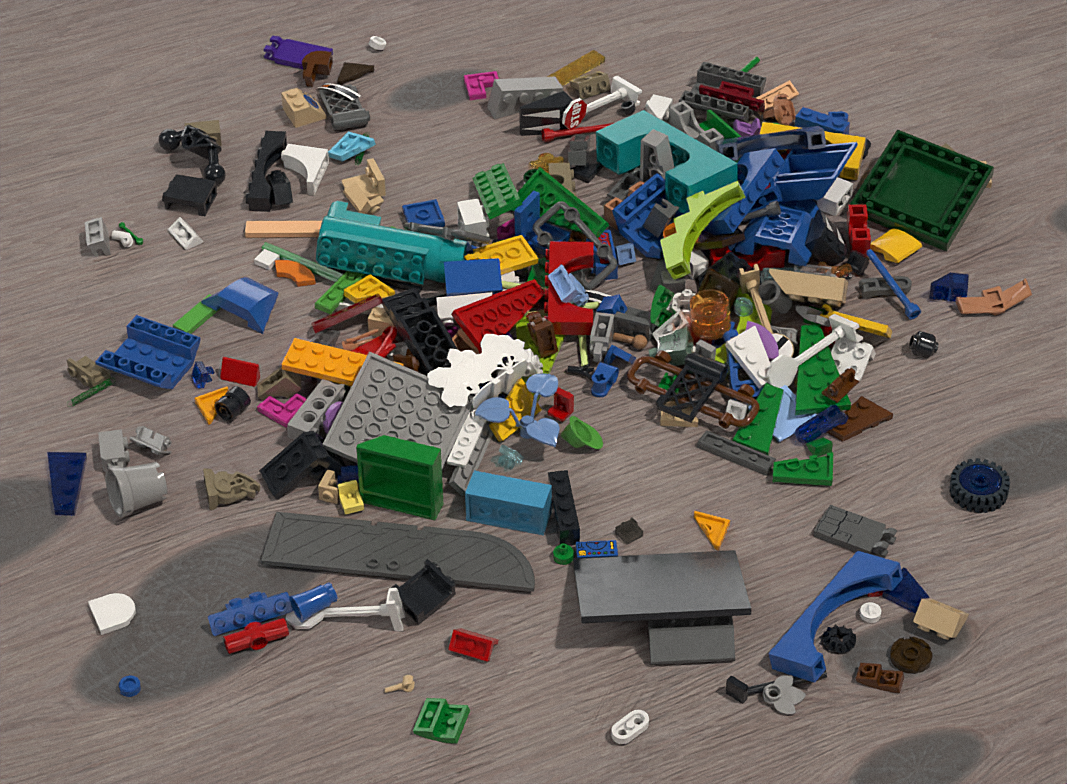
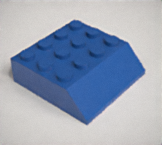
M857 142L828 144L826 148L812 150L792 149L784 160L785 162L773 177L781 191L783 200L780 202L822 199L856 149Z

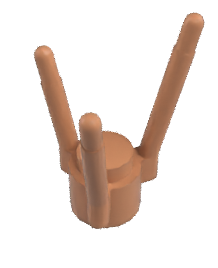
M378 329L342 341L343 350L351 351L373 340L374 338L357 342V340L377 333Z

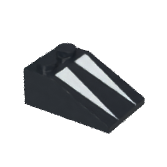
M561 91L520 106V135H542L541 131L544 128H550L553 131L568 129L562 123L564 111L573 101L565 91Z
M820 209L817 210L805 246L829 269L844 261L848 248L840 230Z

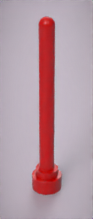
M614 123L579 127L570 130L553 131V129L544 128L541 131L543 142H551L555 137L594 133Z

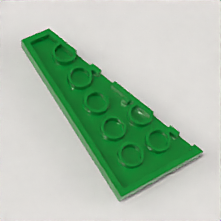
M541 167L517 192L521 202L533 191L540 193V217L560 201L567 203L569 207L576 208L580 213V219L597 238L610 225ZM562 209L546 221L583 233L575 223H570L564 217L565 212Z
M820 324L801 326L799 355L825 338ZM828 346L798 366L795 416L851 409V402L847 394L838 403L821 394L840 376Z

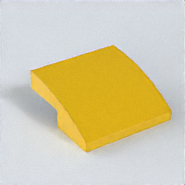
M895 228L871 242L870 245L871 250L883 253L885 260L899 263L922 247V244L917 239Z

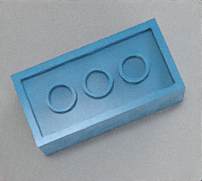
M473 471L465 492L466 521L544 535L552 513V485Z

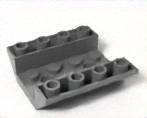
M703 62L697 70L696 84L691 91H684L679 102L684 101L692 109L704 112L711 109L716 115L748 123L754 114V111L749 109L748 106L699 94V86L701 84L719 89L721 82L725 81L753 88L755 92L753 98H756L763 94L767 78Z
M732 616L647 620L651 665L735 661Z

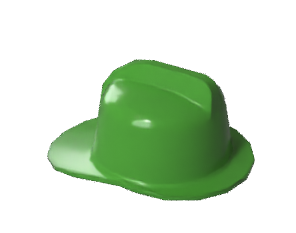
M575 416L570 417V423L561 432V437L574 448L587 445L597 450L603 447L601 436L592 426Z

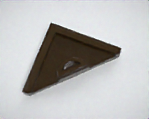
M344 62L337 85H342L343 82L358 79L364 73L374 72V65Z

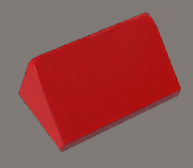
M223 357L220 374L221 380L255 387L260 380L259 364Z

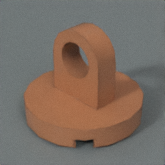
M784 93L776 95L773 100V109L762 112L763 120L776 118L781 125L793 126V120H795L796 116L795 108L792 101L787 99L788 95Z

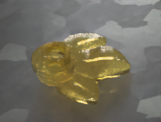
M542 153L538 156V160L530 161L529 165L535 169L541 167L548 173V163H563L564 158L561 156L554 157L551 153Z

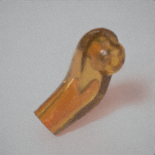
M820 262L817 265L816 271L817 273H831L838 278H842L852 272V267L848 263L840 266H827L825 262Z

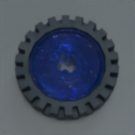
M976 458L975 462L972 459H968L967 463L965 461L961 462L952 471L949 486L950 496L952 499L954 498L956 504L960 503L961 508L967 506V511L971 512L972 509H975V513H979L980 510L983 513H988L989 509L993 512L996 508L999 509L1006 503L1010 488V478L1007 476V472L1005 470L1002 471L1000 465L996 467V463L993 461L989 464L986 459L983 462L980 461V458Z

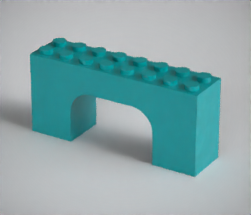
M645 110L596 131L597 162H600L618 175L640 166L641 140L654 129L668 135L674 168L665 172V200L679 207L678 210L684 214L690 212L687 197L704 191L706 195L737 181L738 167L735 161Z

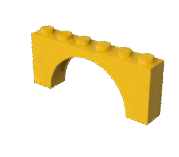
M763 122L760 134L800 128ZM824 131L826 145L857 142L856 149L840 172V178L857 180L865 151L866 138ZM787 149L777 150V151L779 152V154H781L782 152H784V151L787 150Z

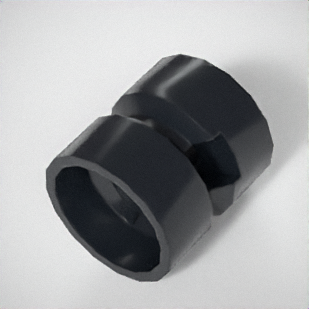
M234 386L215 402L214 408L223 420L231 422L250 405L251 400L246 391L238 386Z

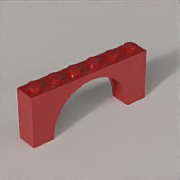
M550 241L549 249H546V260H549V262H545V273L551 274L561 264L568 274L580 269L593 268L594 242ZM545 275V286H549V288L545 289V300H548V302H544V313H548V316L544 317L547 321L549 320L553 323L555 335H591L593 309L578 307L569 302H562L548 275Z

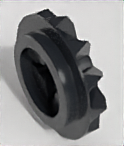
M835 624L834 627H828L823 632V643L826 648L833 652L845 653L852 650L856 645V634L853 633L852 628L847 629L845 625L838 627ZM836 635H840V637L843 638L842 642L841 640H839L838 637H836Z

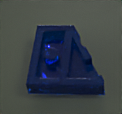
M903 567L901 569L903 579L893 591L884 590L883 597L916 614L921 599L930 597L909 571Z

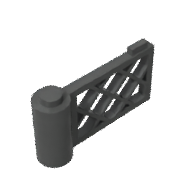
M351 84L343 85V87L349 88L358 93L356 86H352ZM329 89L319 90V96L328 113L334 131L368 125V121H370L369 111L362 108L358 98L349 102L346 101L349 98Z

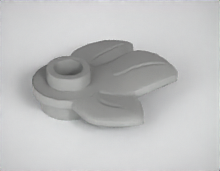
M785 675L778 677L774 684L767 685L763 689L762 696L765 702L774 705L779 713L794 715V705L802 702L806 694L792 686V676ZM771 693H774V694H776L777 696H776V697H771L770 694H771Z

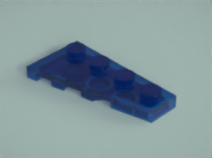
M47 452L55 515L75 516L87 462V454L82 452Z

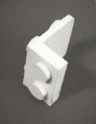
M844 337L835 341L831 351L839 374L841 375L847 368H853L856 372L855 379L861 381L869 359L874 360L876 355L872 345L865 342L856 343Z

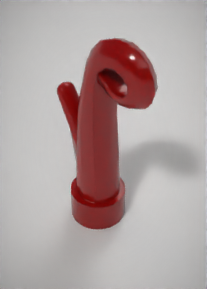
M390 326L384 329L382 332V339L384 341L374 354L385 358L396 348V344L393 343L397 336L396 327Z

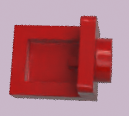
M558 387L554 394V405L548 410V415L563 422L574 412V395Z

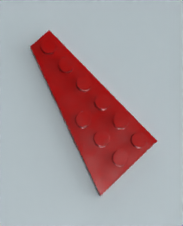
M533 279L455 309L451 315L478 351L482 353L481 341L485 334L506 335L538 303L545 292L537 281Z

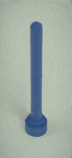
M867 250L866 254L904 305L906 316L910 320L918 317L921 314V309L918 305L909 301L873 250Z

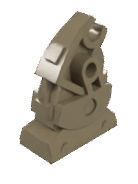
M203 469L204 484L210 510L216 509L219 504H232L235 500L246 496L255 498V490L257 492L260 491V484L241 472L236 471L234 474H227L226 471H220L214 474L212 469Z

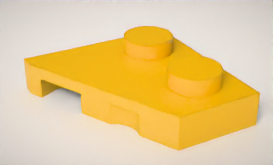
M371 274L344 289V296L354 303L377 293L382 299L395 295V290Z

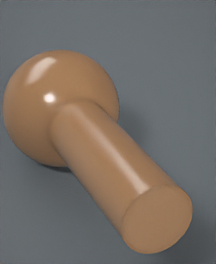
M614 333L613 340L633 344L639 350L644 349L647 345V339L643 335H636L635 337L620 333Z

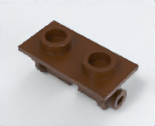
M847 368L821 394L838 403L859 383L855 379V370Z

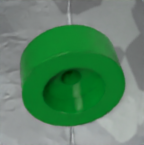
M563 543L554 548L553 559L557 564L567 565L573 561L574 551L571 546Z

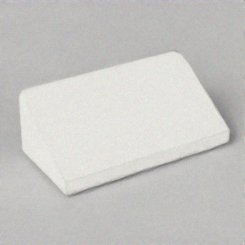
M181 217L167 229L185 250L204 242Z

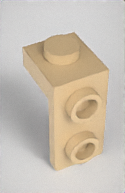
M357 184L343 190V193L359 213L374 215L380 211V206L384 202L381 196L369 200Z

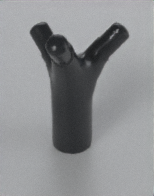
M589 364L582 367L568 366L567 372L583 375L592 381V375L588 372L594 371V368H589Z

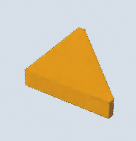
M227 386L194 398L208 425L213 422L217 415L214 408L215 402L229 391Z
M694 511V519L714 548L719 551L730 526V520Z

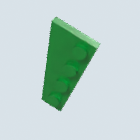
M765 384L756 399L760 406L757 416L749 425L739 428L733 438L734 442L769 456L784 389Z

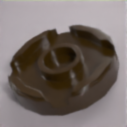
M909 637V639L899 638L890 649L892 664L898 670L905 673L917 674L924 672L932 662L933 654L931 647L924 640L917 637Z

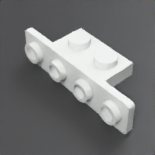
M471 408L447 459V464L466 468L487 421L482 417L475 416L477 409Z

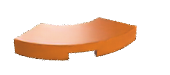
M275 260L277 277L292 279L298 287L316 284L313 273L306 266L289 260Z

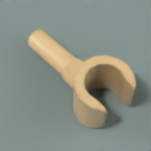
M405 675L402 683L386 687L385 692L388 693L401 689L405 692H411L415 684L413 676Z

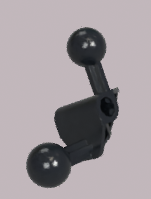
M186 125L184 130L178 132L174 129H165L160 133L158 141L164 150H175L181 142L184 149L208 159L209 165L206 166L203 172L204 179L216 181V186L225 180L226 173L219 164L218 154L222 151V148L206 132L191 125Z

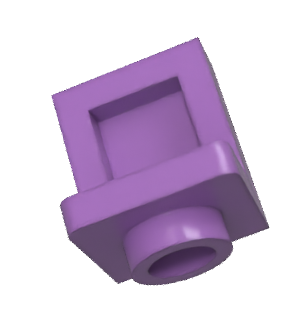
M755 118L752 124L738 119L733 123V129L742 137L760 134L761 126L758 118Z

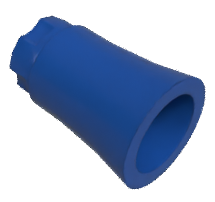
M329 582L289 597L291 607L296 617L302 623L338 599L336 591Z

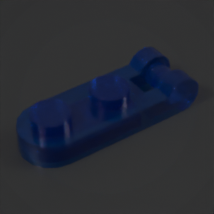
M832 405L800 425L795 430L798 442L803 444L812 442L838 424H845L848 416L841 412L837 405Z

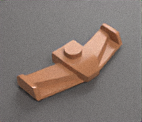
M1025 278L1003 292L1000 286L983 290L981 293L982 297H956L955 301L961 314L990 313L998 315L1005 313L1006 309L1031 296L1032 292Z

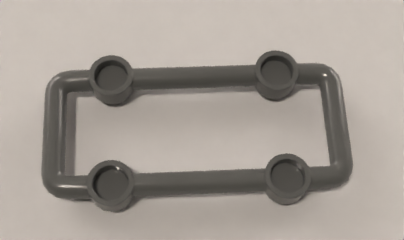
M562 201L557 202L533 224V231L537 235L538 243L542 247L549 249L550 241H553V237L549 232L542 231L540 227L560 209L565 212L564 217L570 223H575L591 242H594L598 256L601 259H607L610 263L589 283L585 280V273L581 269L571 272L584 289L591 290L616 269L617 260L612 255V248L608 244H602L580 219V213L576 208L569 207L567 203Z
M406 222L404 224L405 229L413 232L443 236V239L453 241L454 238L470 241L471 245L482 247V244H489L491 242L490 237L467 231Z

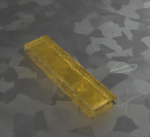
M592 50L547 77H556L561 86H564L570 80L576 79L604 63L605 57Z

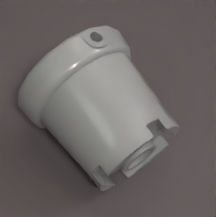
M157 462L124 468L121 466L107 468L105 481L109 500L115 513L120 518L131 515L134 510L166 500V497L162 495L167 494V484L163 472L158 473L156 468L160 467Z

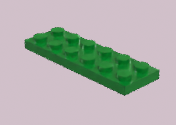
M504 163L496 164L488 171H481L472 178L490 220L523 205Z

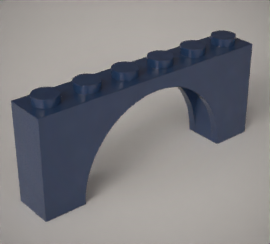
M820 126L716 140L715 145L717 152L735 161L741 158L744 153L772 148L777 150L826 148L824 129Z

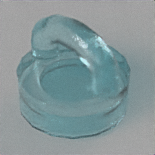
M738 297L734 307L735 313L739 316L751 315L753 303L747 298Z

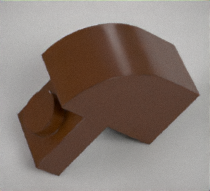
M313 51L303 58L302 77L305 79L306 86L313 87L316 74L330 75L333 66L332 52Z

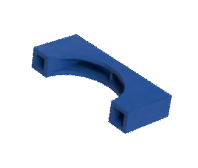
M776 148L744 153L737 166L746 178L741 185L746 198L732 204L719 213L701 232L702 237L734 233L785 162Z

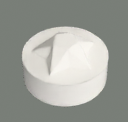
M373 36L370 38L369 45L376 50H384L386 41L380 37Z
M872 602L865 603L861 606L860 617L867 623H875L881 617V608Z

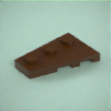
M861 396L851 405L850 410H846L828 426L827 433L843 442L861 434L862 430L868 427L874 428L878 426L881 421L893 419V413Z

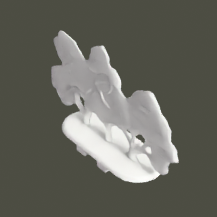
M485 334L481 341V354H475L472 350L460 352L457 349H450L447 359L451 363V368L438 367L427 374V378H429L428 383L437 388H444L441 399L449 407L454 405L465 406L468 396L476 394L472 401V407L477 409L485 400L498 397L502 392L508 393L512 389V385L524 375L528 367V362L525 361L528 359V353L523 349L525 342H522L520 339L513 340L508 335ZM503 357H507V358H508L509 363H508V362L506 363V365H508V366H505V365L503 364V362H502V358H503ZM497 369L505 370L495 379L491 377L493 371ZM487 381H490L488 384H486V385H485L484 387H482L481 389L479 388L478 385H479L480 383H485V382H487Z

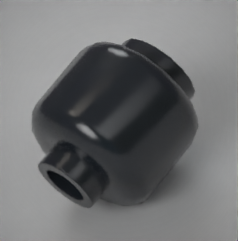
M919 331L910 338L909 348L914 355L929 358L938 350L939 344L936 342V337L933 334Z

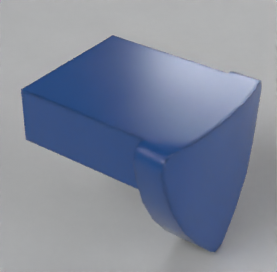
M611 345L605 356L604 363L610 365L619 356L633 364L636 357Z

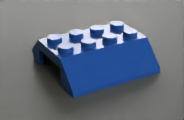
M658 173L612 210L619 233L624 238L633 243L634 247L645 257L661 259L664 257L660 242L663 239V233L657 238L643 227L644 222L656 203L661 205L662 208H667L661 203L662 199H665V179ZM678 210L674 218L681 216L684 213Z

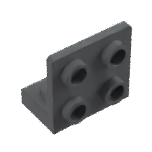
M627 306L625 313L616 312L614 315V333L633 337L643 335L648 342L657 326L651 323V312Z

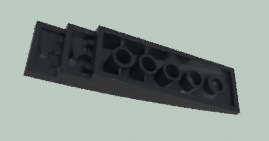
M413 288L383 298L382 305L412 355L419 360L420 367L427 376L430 371L438 367L451 368V363L447 356L450 349H457L434 307L429 306L425 297L422 298L418 290Z

